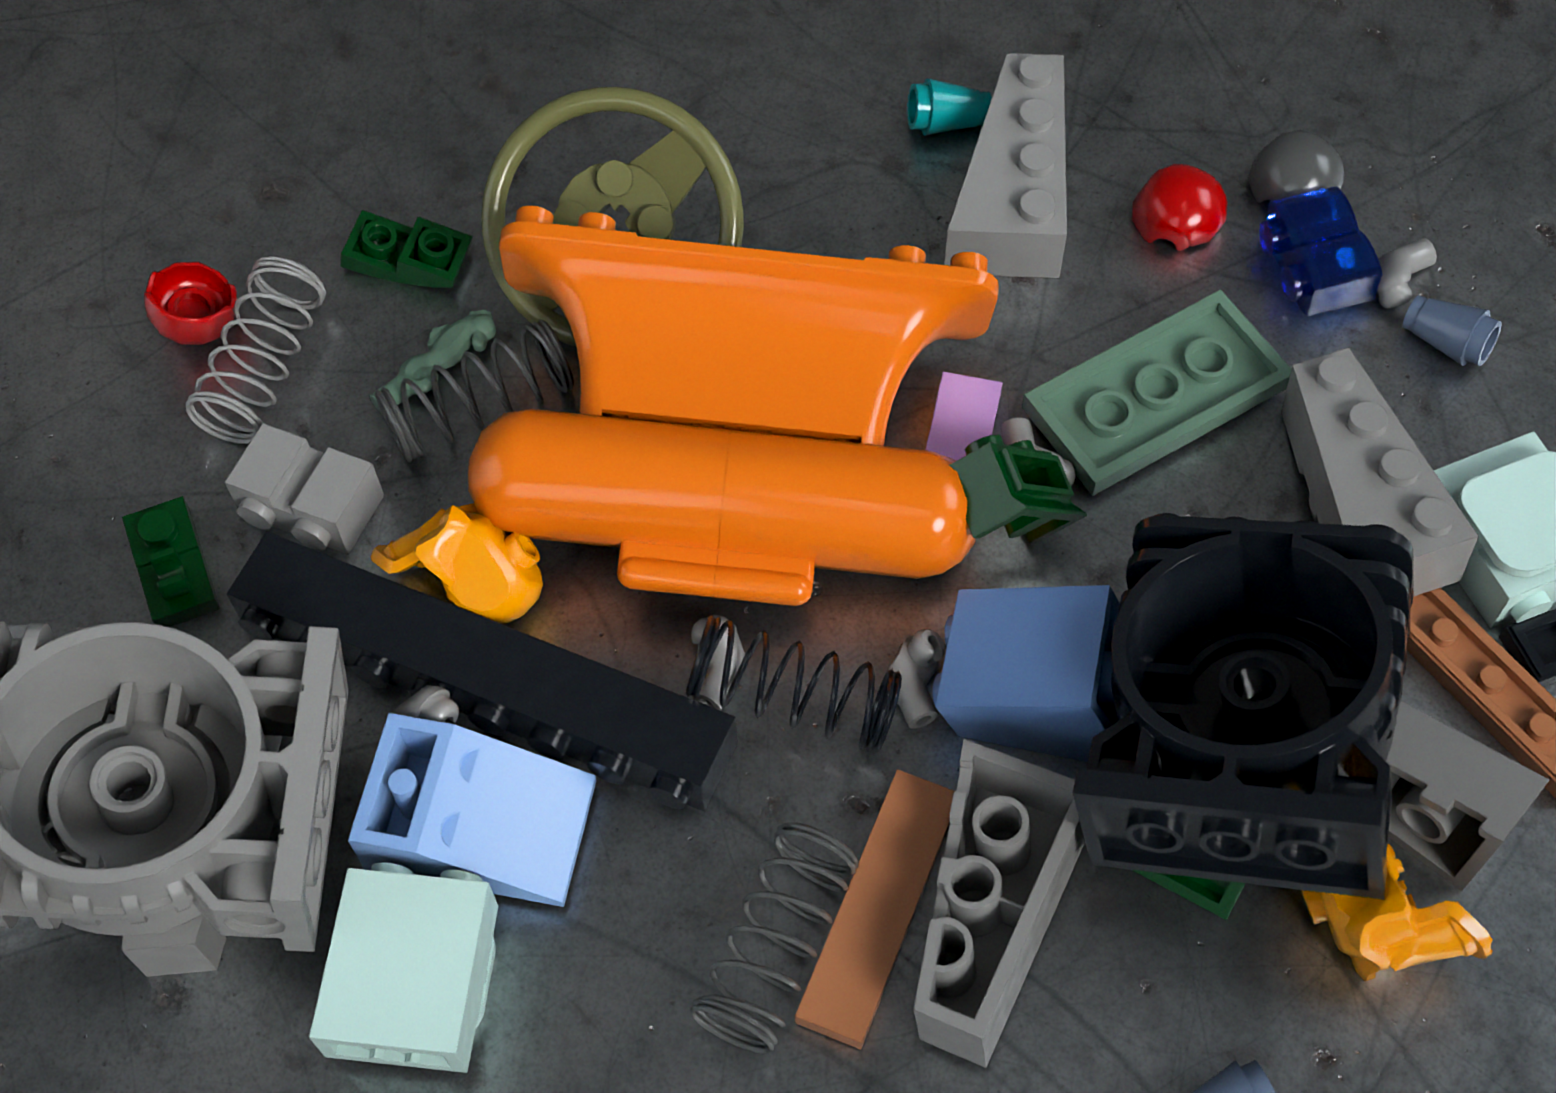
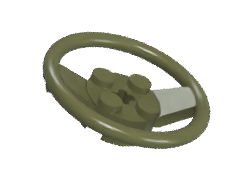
M596 87L569 93L547 103L527 117L511 133L496 156L486 181L481 211L482 236L488 262L497 283L511 304L531 324L534 321L538 323L539 319L546 321L560 342L576 347L571 327L565 317L554 311L559 307L556 302L548 297L525 294L508 285L504 278L499 251L500 234L505 226L506 201L514 174L525 155L535 143L558 125L589 113L618 111L650 118L670 128L672 132L629 164L618 160H611L606 163L592 165L574 176L560 196L558 207L553 215L554 224L578 226L579 217L584 213L598 212L604 214L609 207H612L614 211H618L624 206L630 213L625 220L626 226L630 229L629 232H636L637 236L673 240L676 227L674 212L707 169L714 184L720 212V230L717 245L742 246L744 230L742 197L736 174L727 155L711 132L697 118L670 100L650 92L625 87Z

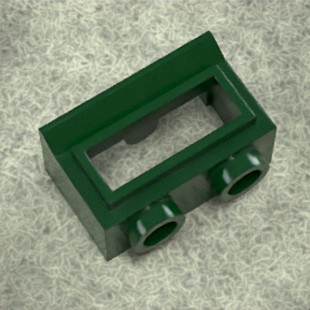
M989 435L969 444L964 450L966 456L949 465L958 472L967 499L966 521L973 538L980 539L1004 526L1009 538L1026 534L1029 543H1037L1087 516L1086 512L1074 505L1070 499L1075 495L1059 457L1052 455L1051 452L1035 450L1030 440L1004 445L1000 435Z

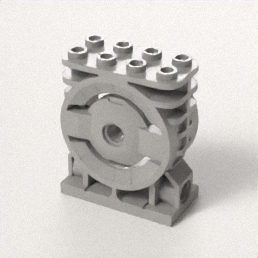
M0 621V928H13L17 924L19 917H33L41 929H57L62 922L79 930L96 934L130 936L170 929L203 914L221 936L281 938L285 951L315 952L349 692L339 629L309 626L307 643L254 640L226 659L220 652L198 638L160 625L113 623L93 627H77L74 632L56 639L48 623H30L24 632L23 639L13 638L7 624L4 621ZM117 703L114 721L106 723L111 705ZM188 703L199 708L194 725L196 732L207 739L218 751L229 774L230 795L215 817L218 803L217 777L206 749L198 739L184 729ZM264 735L293 737V742L281 752H268ZM52 772L53 775L48 790V809L52 824L64 847L76 860L85 865V868L65 865L52 852L46 842L41 823V804L45 786ZM131 786H149L147 792L134 801L124 802L118 800L119 795ZM274 819H281L280 829L282 835H279L278 842L268 841Z

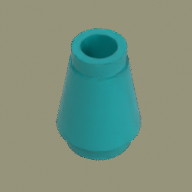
M926 78L923 84L913 83L910 86L907 99L908 125L910 129H921L923 135L983 125L992 95L989 91H980Z

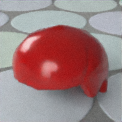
M1172 164L1157 170L1140 190L1133 201L1132 221L1143 239L1147 242L1152 243L1157 239H1167L1174 243L1176 250L1182 251L1189 246L1192 247L1211 241L1226 222L1228 201L1221 184L1209 173L1187 164Z
M175 262L159 272L153 271L150 274L144 293V304L148 319L160 335L179 344L203 345L217 340L221 335L223 326L235 318L233 308L237 300L236 287L233 284H229L228 280L219 271L200 262Z

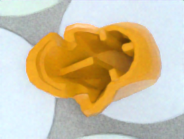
M474 503L462 506H454L452 504L447 510L441 508L418 529L406 533L395 541L392 540L388 545L376 546L370 556L371 561L388 574L400 573L413 566L419 568L426 567L441 579L447 593L446 597L451 603L503 625L526 614L539 599L543 587L542 574L536 564L540 561V554L531 539L515 532L509 534L495 527L488 518L477 511Z
M1387 844V878L1384 899L1302 890L1313 924L1316 925L1327 921L1336 946L1342 953L1350 955L1355 971L1364 981L1374 979L1377 971L1386 970L1390 967L1398 971L1410 966L1457 956L1465 958L1471 955L1485 959L1493 952L1490 949L1493 940L1487 930L1458 902L1446 900L1432 906L1417 908L1412 894H1405L1407 887L1404 880L1397 881L1400 876L1399 873L1405 870L1402 862L1399 859H1395V852L1390 844Z

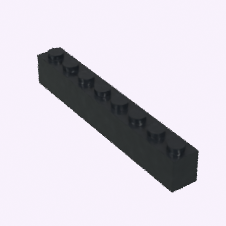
M267 531L226 593L240 618L238 621L239 625L247 633L260 640L273 641L277 637L287 642L307 643L309 626L338 628L344 665L350 667L353 673L366 683L379 688H386L389 683L409 691L410 696L426 686L442 687L450 692L449 699L458 705L459 712L468 715V719L481 730L498 736L503 735L507 731L527 739L530 747L546 757L561 760L566 755L586 763L588 769L593 774L607 782L623 784L627 780L647 788L649 794L654 799L671 808L684 809L688 805L705 812L738 745L736 717Z

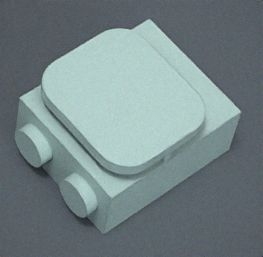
M1533 431L1434 470L1479 536L1459 583L1490 629L1515 619L1517 624L1547 612L1553 603L1556 602V452L1548 451Z
M375 863L371 866V870L347 869L309 1036L324 1057L468 1072L475 1029L480 1024L484 1015L496 952L493 933L498 904L489 882H482L483 880L480 876L462 870H445L441 872L440 877L413 875L409 868L393 863Z

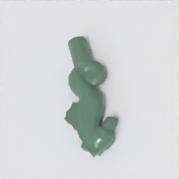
M486 309L470 311L468 316L451 325L446 324L441 327L432 328L427 344L430 351L407 359L400 366L398 376L382 386L389 390L397 406L402 403L400 386L403 378L412 380L423 393H427L433 389L431 371L434 364L442 366L444 369L453 367L461 360L464 351L467 352L471 344H473L476 351H484L487 341L491 340L496 334V327L491 312H487ZM406 383L408 398L412 395H417ZM375 392L369 395V398L378 412L382 414Z

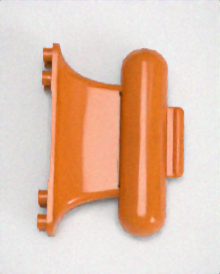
M530 205L520 207L516 212L515 222L508 223L502 228L499 251L504 278L508 285L525 294L550 298L561 308L571 327L578 353L581 397L579 414L538 409L506 412L481 431L469 458L468 491L477 511L488 518L495 527L509 534L515 532L531 539L620 548L617 577L623 586L630 589L788 606L803 605L811 598L815 568L919 579L944 574L960 563L975 544L976 538H973L966 521L967 499L958 472L949 466L956 462V460L934 451L884 446L892 404L898 388L911 363L920 352L936 340L973 339L983 335L989 328L998 300L999 283L994 275L987 272L988 260L985 256L975 252L957 253L951 257L950 266L925 263L926 253L922 249L910 245L892 248L889 251L888 259L866 257L864 260L640 237L637 236L636 232L615 230V220L603 213H584L579 217L578 226L553 224L554 216L550 211L539 206Z

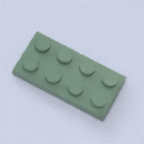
M1220 289L1024 393L1022 409L1062 459L1069 460L1073 464L1075 475L1089 493L1094 496L1286 390L1292 369Z

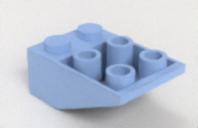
M388 713L348 842L364 870H371V866L375 863L398 864L409 868L413 875L440 877L441 872L445 870H462L480 876L483 880L482 882H489L493 894L564 907L597 781L596 776L455 724Z

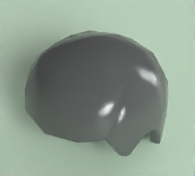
M1298 130L1282 133L1266 145L1254 159L1247 178L1257 202L1273 200L1282 207L1284 215L1290 216L1295 213H1318L1333 203L1340 193L1345 173L1342 158L1333 146L1313 133Z

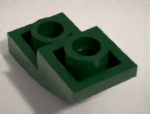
M361 210L342 250L340 267L397 283L452 288L472 244L473 236L421 217H417L412 228Z

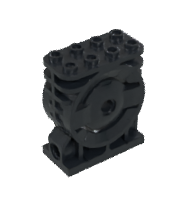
M1160 513L1141 520L1134 530L1132 541L1134 554L1128 559L1125 576L1128 590L1121 594L1119 613L1113 629L1111 644L1114 667L1111 675V690L1118 721L1092 738L1086 769L1077 768L1072 792L1091 864L1095 866L1384 899L1387 878L1386 854L1392 806L1391 766L1386 762L1393 741L1397 713L1402 697L1403 675L1405 674L1407 663V641L1411 625L1410 609L1414 596V552L1411 542L1395 529L1381 524L1355 526L1319 524L1308 520L1281 522L1248 520L1242 517H1188L1172 513ZM1326 661L1331 664V666L1337 671L1340 677L1333 676V673L1328 664L1326 663ZM1255 697L1266 698L1262 701H1248L1249 699Z

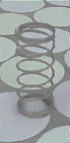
M266 256L255 261L251 274L248 275L245 284L248 294L241 296L234 304L233 311L236 320H232L223 326L220 335L223 346L217 347L209 354L208 364L211 372L205 373L197 379L195 384L196 392L189 395L186 401L185 409L190 419L199 428L222 440L233 443H250L263 422L251 408L239 400L213 391H201L203 381L214 376L218 383L232 395L256 406L267 407L274 405L277 398L270 388L252 377L236 372L216 371L213 363L218 353L227 350L230 356L243 368L269 380L279 381L288 378L289 371L284 363L270 353L248 345H228L226 338L228 329L235 324H239L242 330L256 343L279 354L292 355L301 350V345L297 338L288 330L261 319H241L239 314L241 303L251 298L256 307L270 319L286 327L302 330L312 327L313 320L306 309L317 308L322 305L325 299L326 290L318 276L303 264L289 258ZM266 265L278 266V267L261 268L262 266H266ZM269 271L281 272L298 277L313 286L319 296L314 300L308 301L291 298L268 285L260 273ZM253 280L262 292H252L251 285ZM255 297L271 298L282 305L298 309L306 316L307 323L300 325L282 320L264 308ZM244 323L263 325L286 335L294 342L295 349L286 350L268 344L254 335ZM232 349L259 354L281 367L283 374L277 376L259 371L240 359ZM220 376L234 377L260 387L269 394L271 399L269 402L247 397L230 387ZM200 401L205 409L216 419L234 429L248 433L242 434L229 431L213 424L194 408L193 403ZM207 402L220 404L234 410L245 417L254 428L244 427L228 420L210 407Z

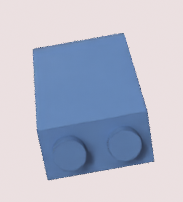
M1110 585L959 589L954 615H950L945 624V643L947 649L942 672L936 675L933 683L934 705L958 737L1088 762L1092 738L1118 721L1111 690V675L1114 669L1111 644L1120 602Z

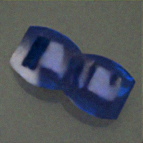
M1333 186L1270 201L1266 219L1260 224L1259 228L1260 242L1267 256L1274 255L1276 262L1282 269L1281 282L1286 297L1290 301L1295 300L1306 316L1375 299L1383 275L1382 269L1372 244L1366 235L1359 230L1354 211L1341 189Z

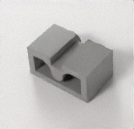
M262 423L225 481L237 506L236 511L238 515L250 525L262 530H269L273 526L291 533L299 542L314 550L323 551L328 547L347 555L350 554L384 497L373 463L329 447L325 453L309 447L307 439Z

